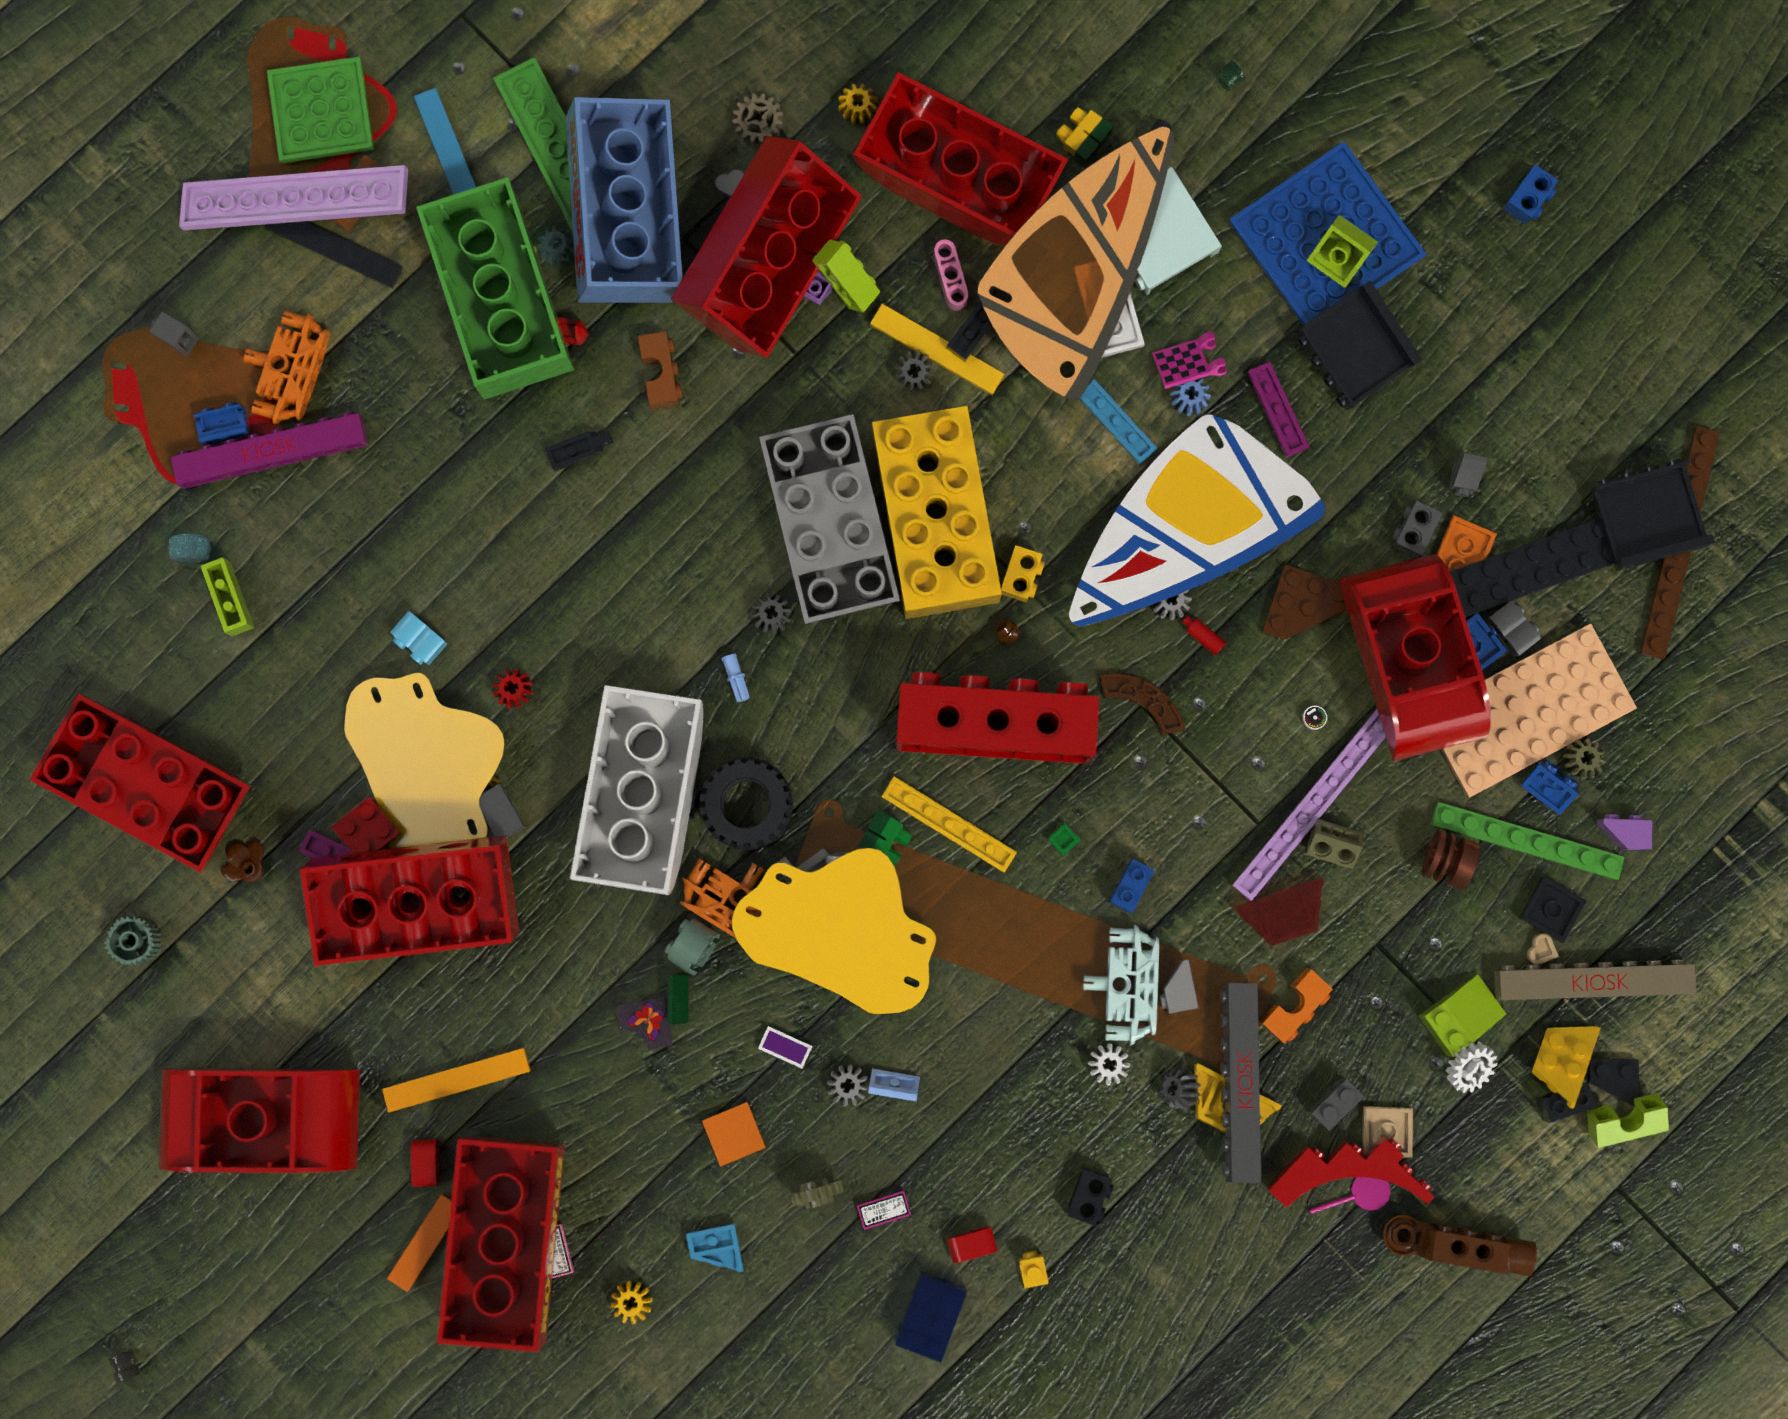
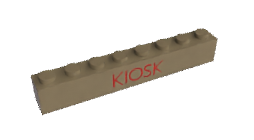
M1662 960L1646 961L1647 966H1638L1637 961L1622 962L1621 967H1613V962H1598V967L1589 968V963H1574V968H1565V964H1550V969H1541L1540 964L1525 965L1526 970H1516V965L1501 966V971H1494L1495 999L1525 1000L1697 994L1695 964H1686V960H1671V965H1662Z

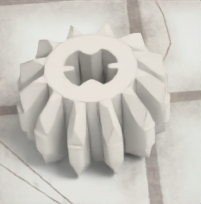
M1111 1043L1107 1044V1052H1105L1102 1045L1098 1046L1100 1055L1091 1052L1090 1055L1097 1059L1096 1062L1088 1061V1065L1096 1066L1095 1069L1090 1071L1091 1075L1100 1073L1096 1079L1097 1082L1100 1083L1106 1076V1085L1111 1084V1077L1118 1084L1120 1083L1118 1074L1124 1077L1127 1076V1073L1121 1069L1122 1067H1130L1129 1063H1122V1060L1126 1059L1128 1055L1124 1053L1118 1056L1122 1049L1120 1046H1117L1113 1053ZM1106 1058L1115 1061V1065H1112L1114 1067L1112 1070L1103 1068V1064H1106L1103 1061Z

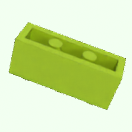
M829 239L812 260L851 310L864 313L880 293V290L875 285L876 281L865 272L863 263L853 256L851 247L844 241L838 242Z
M222 557L201 565L224 633L235 636L255 628L231 562Z

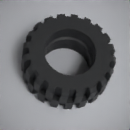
M753 757L734 758L733 761H726L717 770L714 769L711 776L703 785L702 794H700L701 816L711 834L724 845L745 851L762 849L778 840V837L785 832L789 821H791L793 809L792 792L781 772L768 762ZM745 781L754 782L762 786L767 792L770 801L766 817L757 825L743 827L733 823L726 815L724 809V800L727 792L737 783Z

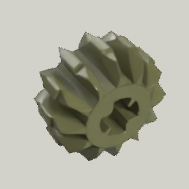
M1588 738L1584 739L1583 743L1578 739L1575 740L1574 746H1567V750L1570 753L1564 754L1563 758L1569 759V763L1564 764V767H1572L1570 775L1574 776L1578 773L1579 779L1582 780L1585 779L1586 775L1591 779L1595 777V772H1602V768L1599 765L1605 764L1606 760L1601 759L1600 755L1605 754V751H1597L1599 747L1598 742L1591 745V741ZM1587 755L1588 760L1582 763L1581 758Z

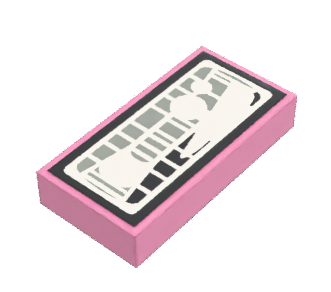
M562 1224L557 1225L552 1278L574 1272Z

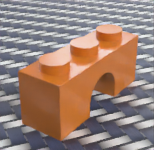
M1305 968L1290 985L1299 996V1004L1296 1009L1286 1012L1279 1005L1273 1004L1258 1021L1279 1042L1292 1041L1298 1034L1297 1029L1300 1025L1308 1023L1315 1014L1313 1011L1317 1006L1324 1005L1331 997L1329 993L1333 989L1312 969Z

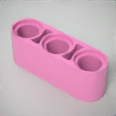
M941 240L934 248L935 264L948 307L951 310L960 311L967 305L968 290L954 244L949 240ZM942 249H947L951 255L941 257L938 252ZM953 271L957 274V277L950 280L945 277V274ZM958 293L964 299L960 302H955L951 296Z

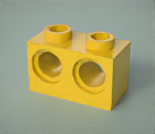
M1015 545L1001 588L1002 595L1026 603L1029 597L1034 598L1038 584L1034 583L1036 574L1041 576L1045 564L1044 561H1041L1043 554ZM1024 558H1029L1033 561L1034 566L1031 569H1025L1021 566L1020 561ZM1015 581H1023L1026 584V589L1022 592L1016 591L1013 587Z

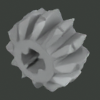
M1185 591L1174 596L1176 598L1174 605L1172 603L1168 604L1166 602L1167 599L1155 603L1158 606L1153 611L1156 613L1162 610L1161 619H1164L1166 614H1169L1170 621L1174 620L1175 614L1182 618L1184 616L1182 610L1188 611L1190 609L1185 603L1191 602L1192 597L1184 596L1188 592Z
M849 1064L848 1072L845 1073L844 1067L841 1065L838 1067L841 1073L840 1076L834 1071L831 1072L832 1077L837 1079V1081H827V1085L835 1086L828 1093L829 1095L838 1093L834 1099L836 1103L843 1097V1106H847L848 1098H851L853 1105H857L855 1095L860 1099L865 1098V1095L859 1089L868 1090L869 1088L867 1085H860V1082H864L868 1078L867 1076L857 1077L862 1071L861 1068H858L855 1074L851 1073L853 1065ZM849 1078L852 1080L851 1083H855V1088H850V1091L846 1092L844 1091L845 1087L841 1088V1082L844 1083Z

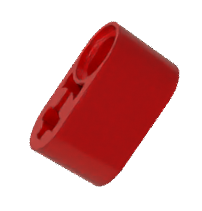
M438 1139L412 1140L411 1181L413 1187L439 1186L440 1155Z
M991 1226L947 1238L953 1263L967 1261L998 1251Z

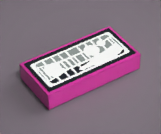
M904 1190L857 1205L864 1230L911 1215Z

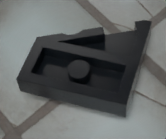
M1591 1058L1588 1065V1083L1634 1107V1099L1639 1098V1060Z

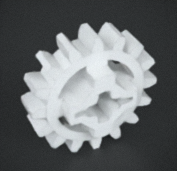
M1471 1042L1469 1048L1462 1046V1052H1455L1454 1056L1456 1058L1449 1060L1448 1063L1452 1066L1446 1069V1072L1449 1074L1446 1078L1456 1090L1465 1093L1467 1089L1473 1092L1476 1086L1480 1089L1482 1088V1082L1488 1083L1489 1079L1487 1077L1495 1073L1492 1068L1497 1066V1063L1494 1061L1497 1056L1493 1053V1050L1481 1042H1478L1476 1045Z

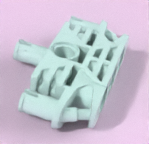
M1134 924L1133 929L1110 927L1109 934H1119V936H1109V943H1133V948L1124 949L1117 947L1115 949V947H1108L1107 976H1083V981L1093 982V984H1083L1084 991H1107L1105 1018L1107 1021H1112L1113 1019L1114 1021L1123 1020L1130 1022V1026L1106 1025V1032H1116V1034H1105V1040L1129 1041L1130 1046L1134 1045L1136 1040L1148 1033L1154 1036L1157 1020L1159 937L1155 936L1154 939L1149 937L1148 934L1139 930L1136 924ZM1141 942L1152 946L1151 950H1141ZM1132 952H1135L1134 971H1132ZM1127 975H1134L1133 995L1126 994L1131 987V982ZM1117 977H1121L1125 981V987L1121 991H1116L1113 988V981ZM1130 998H1133L1132 1018H1130ZM1139 1021H1148V1026L1138 1028Z

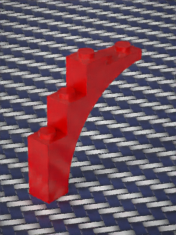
M1383 1135L1363 1157L1361 1154L1364 1151L1353 1141L1349 1145L1344 1140L1325 1161L1322 1160L1325 1155L1314 1146L1311 1149L1305 1145L1266 1187L1286 1208L1301 1195L1318 1185L1351 1177H1368L1394 1183L1417 1195L1427 1204L1434 1198L1429 1193L1432 1188L1422 1178L1417 1181L1411 1176L1414 1171L1402 1161L1398 1164L1404 1156L1399 1151L1402 1146L1392 1137L1387 1140Z

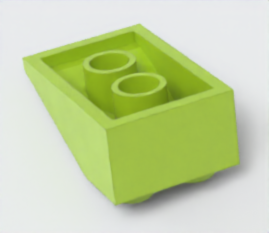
M1476 974L1418 1016L1446 1056L1454 1057L1455 1052L1459 1053L1462 1051V1046L1467 1048L1471 1042H1475L1502 1019L1506 1013L1480 976Z

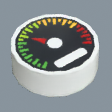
M1319 706L1308 707L1302 715L1303 724L1311 730L1322 728L1327 721L1325 710Z

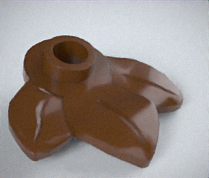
M254 840L248 847L239 843L230 844L227 849V859L230 863L222 867L220 870L222 875L232 882L244 880L253 883L260 880L264 874V868L261 863L264 856L262 845L257 840ZM250 867H253L252 872L248 874Z

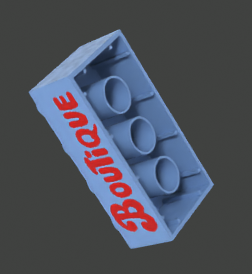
M574 97L565 119L578 302L672 303L671 297L682 280L670 100Z

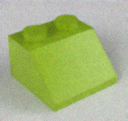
M1339 215L1313 250L1307 262L1345 288L1375 248L1378 241Z

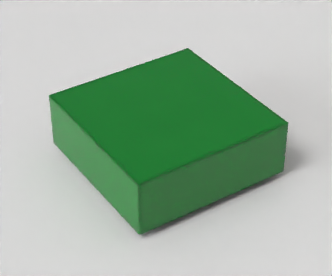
M1063 823L1047 838L1062 856L1081 841L1066 823Z

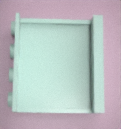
M1172 167L1167 170L1155 220L1134 280L1140 291L1144 290L1146 295L1154 287L1207 256L1212 257L1219 253L1221 248L1220 242Z

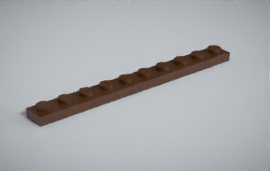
M1696 426L1693 430L1686 461L1690 460L1691 464L1686 466L1701 513L1720 432ZM1691 551L1664 558L1661 561L1639 651L1641 655L1664 660L1666 657Z

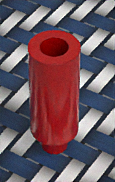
M1187 616L1182 621L1188 627L1186 632L1215 656L1226 644L1222 638L1198 618L1194 621L1191 617Z

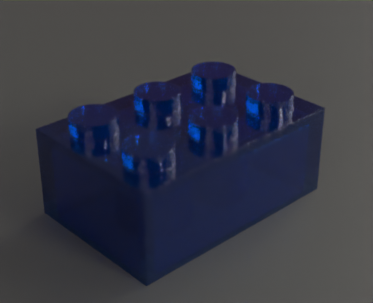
M920 1270L896 1335L895 1345L941 1363L965 1300L967 1288Z

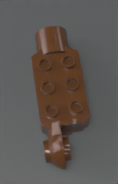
M1398 1215L1391 1218L1383 1231V1240L1386 1247L1392 1253L1399 1256L1416 1255L1441 1263L1531 1276L1536 1264L1537 1248L1536 1243L1533 1241L1506 1236L1502 1237L1482 1231L1481 1236L1478 1235L1479 1232L1463 1227H1458V1230L1454 1231V1228L1448 1227L1449 1225L1421 1222L1408 1215ZM1405 1228L1407 1237L1405 1240L1399 1241L1397 1233L1400 1229ZM1456 1241L1455 1247L1451 1249L1452 1243ZM1480 1245V1249H1479V1251L1476 1253V1249H1477V1247Z

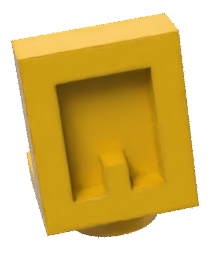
M1037 1250L1023 1253V1257L1018 1258L1024 1288L1049 1284L1043 1254H1038Z

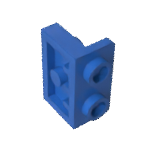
M1541 759L1521 783V786L1561 815L1578 796V782L1571 776H1564L1558 772V767L1551 761L1547 760L1545 762Z

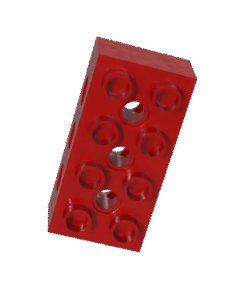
M925 672L911 673V684L901 683L896 751L1088 764L1096 756L1099 697L1088 696V684L1061 682L1059 687L1055 689V694L1038 693L1039 681L1010 679L1007 690L989 689L990 678L961 676L959 687L940 686V674ZM943 715H950L956 720L957 724L950 728L943 727L938 722V718ZM997 718L1003 722L1005 729L995 731L988 726L987 720ZM1037 722H1047L1052 727L1053 733L1044 734L1040 732L1037 728Z
M507 835L311 858L300 868L314 966L513 943L520 930ZM462 886L466 888L470 893V898L466 900L458 898L454 893L453 887ZM413 892L420 897L421 904H410L405 898V893ZM356 898L367 899L372 906L371 911L360 909L356 903Z

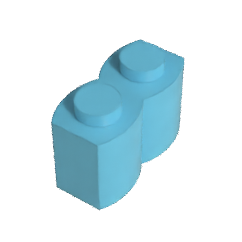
M410 611L405 614L390 632L394 636L392 641L401 649L409 648L412 651L410 656L420 665L423 662L430 665L448 644Z

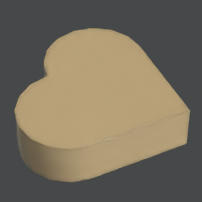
M1542 933L1533 937L1532 947L1527 951V958L1532 964H1542L1559 957L1549 935Z

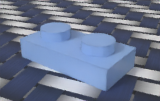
M872 1069L868 1093L917 1101L920 1077Z

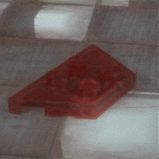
M1319 878L1233 908L1269 946H1274L1318 931V915L1321 907L1320 899L1324 880Z

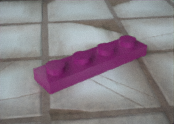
M1271 362L1249 370L1247 374L1286 458L1309 448L1308 442Z

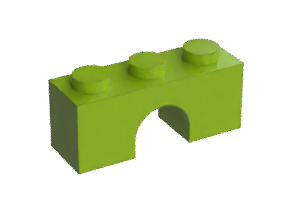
M1658 1093L1635 1098L1633 1111L1625 1117H1618L1611 1105L1587 1110L1588 1132L1598 1148L1669 1131L1668 1107Z

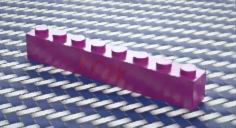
M346 412L336 419L325 417L319 419L318 423L310 425L309 423H299L294 426L295 428L289 430L278 428L272 430L271 434L263 436L260 433L249 435L246 440L230 439L220 446L210 444L202 446L199 451H180L177 453V456L171 457L176 484L185 489L369 446L364 419L359 413Z

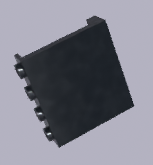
M1371 281L1362 284L1295 331L1297 342L1303 349L1306 348L1310 354V362L1315 368L1320 369L1324 375L1322 376L1324 383L1328 388L1333 389L1336 394L1335 399L1342 408L1345 407L1346 410L1356 407V404L1409 367L1415 366L1422 361Z
M1680 459L1666 463L1667 467L1658 469L1657 465L1643 469L1644 473L1637 475L1635 471L1620 475L1621 479L1615 481L1612 480V477L1598 481V485L1591 489L1616 571L1702 549L1715 543L1713 534H1706L1686 466L1691 464L1690 460L1682 463Z

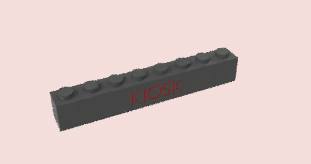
M1227 983L1223 985V989H1220L1219 992L1220 1003H1223V1013L1220 1014V1027L1223 1028L1220 1050L1224 1053V1062L1221 1063L1220 1067L1221 1077H1224L1221 1101L1224 1102L1225 1112H1222L1221 1124L1222 1127H1225V1137L1222 1138V1151L1225 1152L1222 1175L1226 1177V1183H1261L1257 983Z

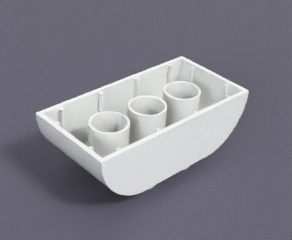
M604 686L570 876L571 880L666 895L672 892L683 855L703 731L702 700Z

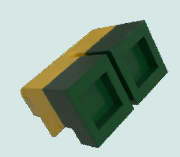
M1077 107L1070 117V120L1077 125V128L1073 131L1064 124L1058 130L1056 137L1064 144L1063 150L1070 152L1078 159L1077 162L1085 167L1112 135L1114 126L1091 110L1087 113Z

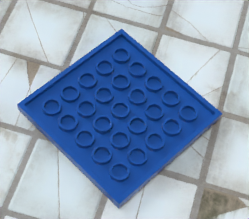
M1345 142L1324 154L1228 221L1302 325H1305L1362 284L1371 281L1377 290L1427 255ZM1339 215L1378 241L1375 248L1345 288L1307 262L1313 250Z

